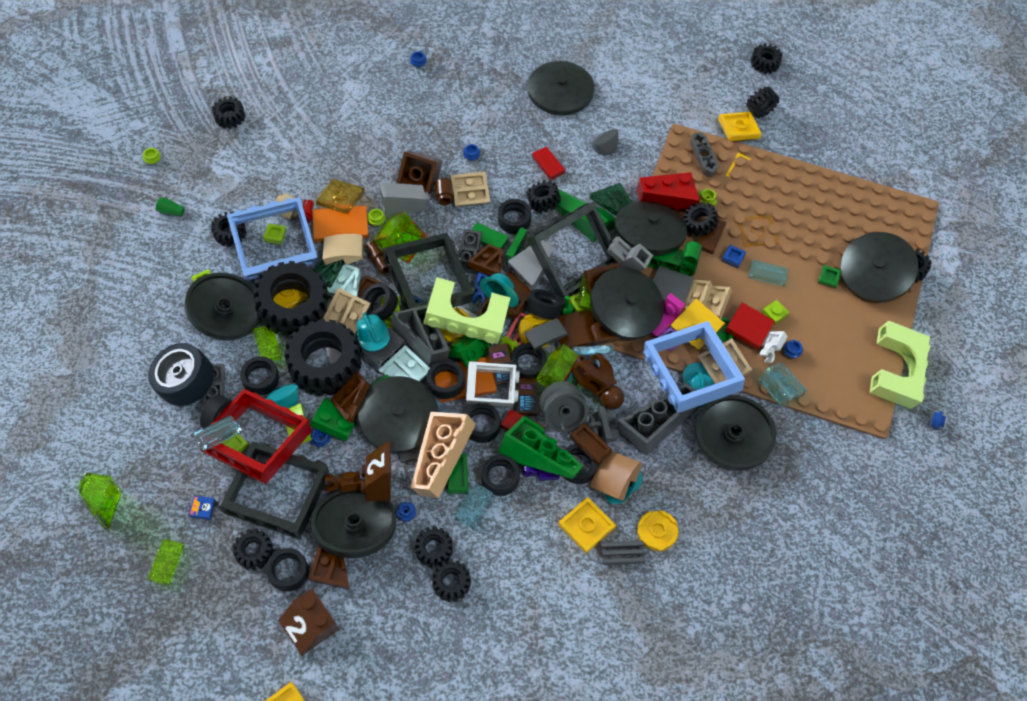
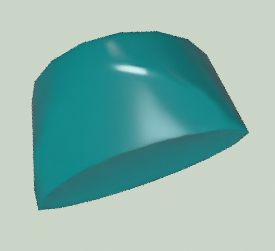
M287 384L277 387L267 395L266 399L274 401L281 407L291 408L298 404V385Z

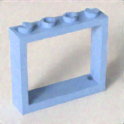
M289 197L281 202H269L261 207L252 206L244 211L235 210L236 213L227 215L245 280L259 279L263 271L268 272V267L272 265L278 266L280 262H284V264L289 263V261H295L296 264L302 262L306 266L318 264L317 254L300 197L294 199ZM297 210L309 253L248 268L236 225Z
M709 321L645 342L643 351L645 361H648L651 365L653 375L659 379L662 391L667 393L669 403L673 404L678 413L743 390L745 378ZM701 338L727 380L682 395L658 352Z

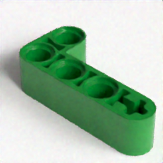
M688 242L684 250L678 249L667 255L653 256L647 267L658 269L660 265L684 275L693 276L698 266L702 246L697 242Z

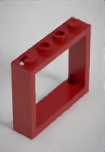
M243 389L197 438L201 452L267 484L311 433L309 420L304 418L303 415H298L287 407H281L270 399L262 398L256 392L252 393ZM248 408L294 429L265 465L218 442Z

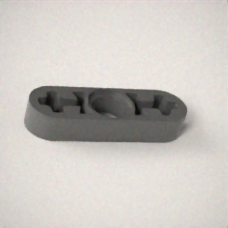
M700 132L694 133L691 137L690 145L700 169L704 175L714 176L717 173L718 162L705 134ZM700 152H706L709 156H701Z

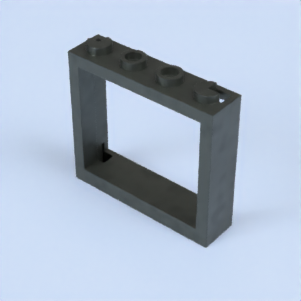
M594 202L583 204L527 238L554 292L560 297L573 295L575 293L574 290L577 288L582 289L586 287L585 276L583 274L563 286L541 241L586 215L607 257V260L594 268L618 263L606 252L613 240Z
M448 233L385 248L383 258L405 310L428 305L430 300L420 303L415 302L397 258L442 246L462 289L461 292L452 294L450 300L452 307L472 303L475 294L474 286L468 280L467 270L463 269L461 257L456 253L454 241L449 238Z
M252 441L246 456L254 460L258 454L271 458L278 449L272 448L265 442L257 443ZM292 454L285 462L286 464L317 474L295 523L235 503L234 501L247 477L246 474L239 470L220 507L226 515L300 540L326 484L324 476L330 474L328 466L322 461L316 460L314 462L308 460L307 457L301 454Z

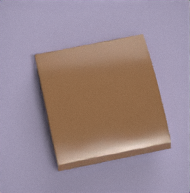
M612 451L599 465L590 487L617 499L624 500L630 481L636 482L642 462Z

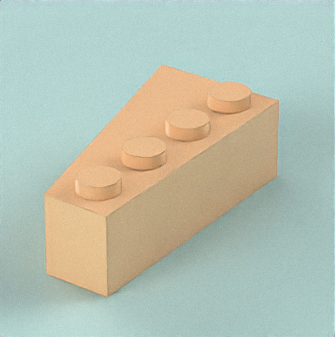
M430 413L411 484V489L418 495L431 498L440 497L476 425L467 414Z

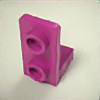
M672 293L665 299L663 318L659 326L651 333L655 338L667 330L683 313L685 304Z

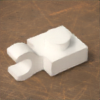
M784 331L768 332L761 345L763 349L760 352L761 357H766L765 363H772L775 359V351H780L788 337Z

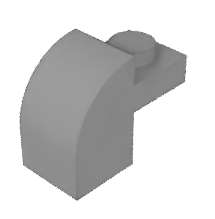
M619 236L614 238L606 251L618 261L620 268L625 267L638 271L646 269L653 257L641 244L631 248Z

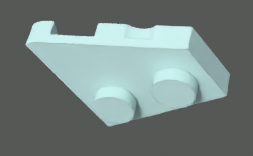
M344 262L327 284L328 295L334 297L337 289L340 288L352 295L358 296L361 276L360 269L349 264L346 265Z
M405 345L378 371L384 376H405L422 383L427 378L430 368Z

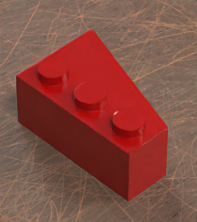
M692 172L639 178L637 187L639 201L660 203L678 211L680 209L690 210L691 205L695 207V203L699 204L700 200Z

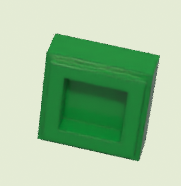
M823 265L818 283L836 289L842 270Z

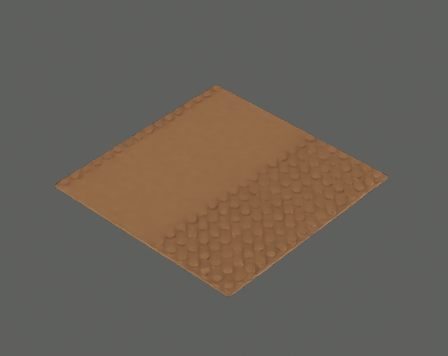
M672 124L652 176L692 172L697 193L699 194L700 191L705 189H712L716 193L715 200H717V204L714 208L718 219L727 222L714 254L701 250L696 272L690 277H693L694 280L711 281L713 286H727L731 288L732 292L722 316L730 320L742 302L762 313L766 306L778 300L789 311V315L776 325H772L770 331H784L788 336L780 351H775V359L772 363H765L766 357L760 356V352L763 349L762 346L756 350L733 336V341L753 370V372L744 376L745 382L743 390L740 392L881 439H886L889 435L895 403L869 393L871 378L881 369L901 376L905 360L897 352L877 345L878 331L887 321L912 329L922 281L914 282L910 290L896 300L874 303L862 300L851 293L844 284L841 275L836 289L819 284L818 280L823 265L841 270V260L846 248L858 237L872 232L895 234L907 241L914 248V251L918 248L920 253L922 251L925 252L924 256L928 255L939 202L743 143L728 141L726 138L682 125ZM700 132L705 134L718 162L717 173L714 176H706L700 169L690 145L691 137L694 133ZM700 152L701 156H709L706 152ZM738 152H739V153H741V154H743V155H745V156L751 158V160H748V159L743 158V157H741V156H740V157H737L736 159H735V157H736V155H737ZM735 160V165L729 174L730 177H728L726 174ZM680 209L679 211L675 210L679 215H681L683 219H685V209ZM699 217L695 220V222H703L708 217ZM687 230L685 242L679 249L684 250L686 243L691 241L698 243L701 235L699 234L697 237L695 234H690V231L688 232ZM729 245L746 251L739 268L722 262V258ZM646 267L641 272L653 281L658 269ZM649 334L638 340H621L598 344V346L645 361V355L643 354L645 342L655 339V337ZM790 340L799 341L803 347L801 356L798 358L786 356L783 351L785 343ZM687 342L676 347L671 353L666 349L658 352L666 368L683 373L689 364L702 363L698 356L707 351L708 348L705 345L698 352Z

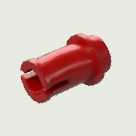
M305 199L302 207L308 223L313 218L314 202Z

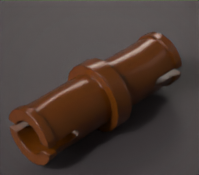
M369 241L365 247L371 255L372 262L377 265L381 274L389 273L383 258L384 252L379 249L376 241Z

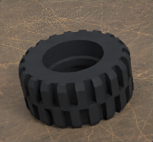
M289 261L286 264L280 262L278 266L272 265L268 267V272L263 271L260 274V279H257L255 283L254 303L257 317L260 321H263V325L266 328L271 327V331L276 334L282 332L283 336H288V334L293 332L297 333L300 326L308 325L307 322H319L318 319H323L328 309L326 281L323 280V276L319 272L316 273L315 268L312 266L306 267V264L302 262L296 264L295 261ZM287 289L300 290L309 297V300L304 305L297 308L282 307L273 299L279 292Z
M318 319L319 322H307L308 325L300 326L297 333L293 332L291 334V340H288L286 343L284 357L290 377L298 385V388L301 390L305 388L306 393L309 394L316 392L317 396H323V393H328L329 396L334 395L335 391H339L356 371L359 372L362 365L361 352L357 337L354 336V332L350 328L346 329L345 324L341 322L336 324L335 320L327 322L325 319ZM321 348H334L341 352L339 359L327 367H314L306 363L309 355Z

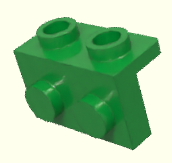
M464 335L451 344L448 357L461 358L464 366L468 367L469 362H476L488 352V347L492 346V344Z

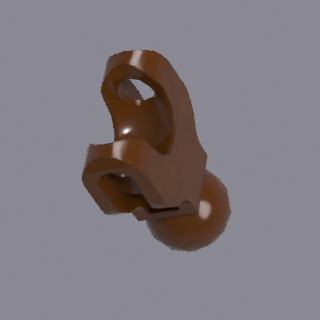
M594 354L588 361L580 360L573 365L572 372L579 384L585 389L590 390L596 397L600 395V401L606 409L616 410L622 406L625 395L618 386H614L617 381L613 376V367L603 354ZM596 359L600 362V367L596 365ZM580 366L584 368L586 374L580 371Z

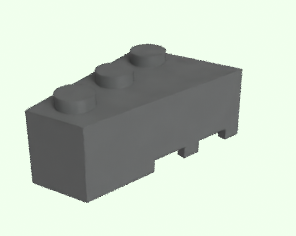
M428 305L393 312L391 327L406 341L409 347L428 367H431L438 361L448 359L450 350L440 328L423 324Z

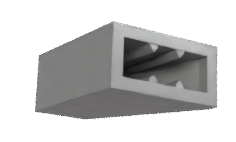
M379 183L382 207L386 219L427 210V203L430 202L428 192H424L422 185Z
M542 240L541 244L550 262H552L553 248L549 243ZM531 246L508 260L507 271H512L530 291L535 290L545 273Z

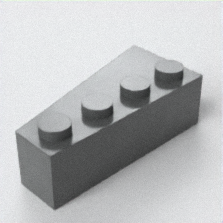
M687 383L678 387L682 395L696 391ZM666 393L664 397L649 402V405L646 407L638 408L631 415L618 419L617 429L619 434L647 456L700 406L678 413L673 404L669 403Z

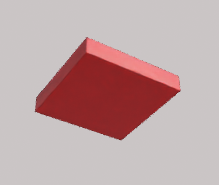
M742 302L725 331L758 350L775 321Z

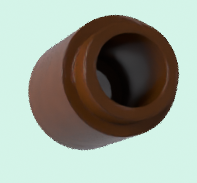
M440 178L435 182L436 200L440 205H449L454 198L452 181L447 178Z

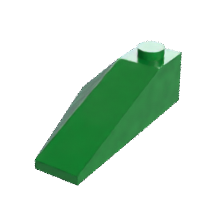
M559 189L560 203H558L557 207L553 206V208L562 216H565L589 202ZM596 206L607 230H611L614 227L616 218L608 211ZM586 215L571 223L593 243L598 240Z
M525 416L505 433L498 452L511 457L519 464L574 479L583 468V465L567 450H561L556 445L557 441L554 438L550 439L544 433L545 429Z

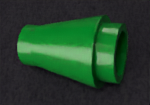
M160 197L156 203V211L160 214L180 217L184 214L185 207L167 197Z

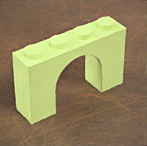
M436 277L423 324L448 330L452 333L466 335L470 338L484 340L488 343L498 344L510 297L492 293L487 311L483 315L476 318L464 317L458 314L451 305L450 300L455 282Z
M887 321L881 326L878 331L877 345L900 354L908 365L909 374L908 377H901L881 369L872 376L869 393L909 409L921 404L924 400L923 389L926 383L925 373L928 367L927 357L930 350V336L891 321Z

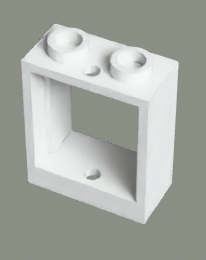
M469 362L466 404L487 403L491 406L513 408L514 402H518V390H515V383H519V371H516V365ZM476 372L510 374L508 400L475 398Z

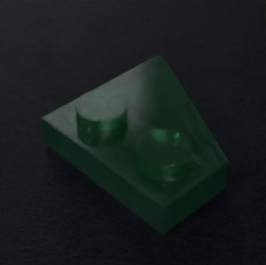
M621 183L590 193L591 200L615 216L621 208L633 203Z
M322 259L313 268H315L316 273L319 272L323 276L327 287L331 288L345 262L342 259L326 265Z

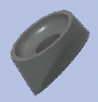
M618 129L605 131L597 135L592 142L594 151L600 155L613 154L618 146Z

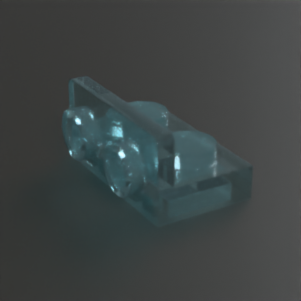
M782 362L768 367L759 377L762 385L783 408L791 400L801 397L807 392Z

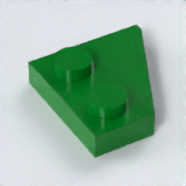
M324 398L312 418L310 426L347 442L355 424L348 422L329 399Z

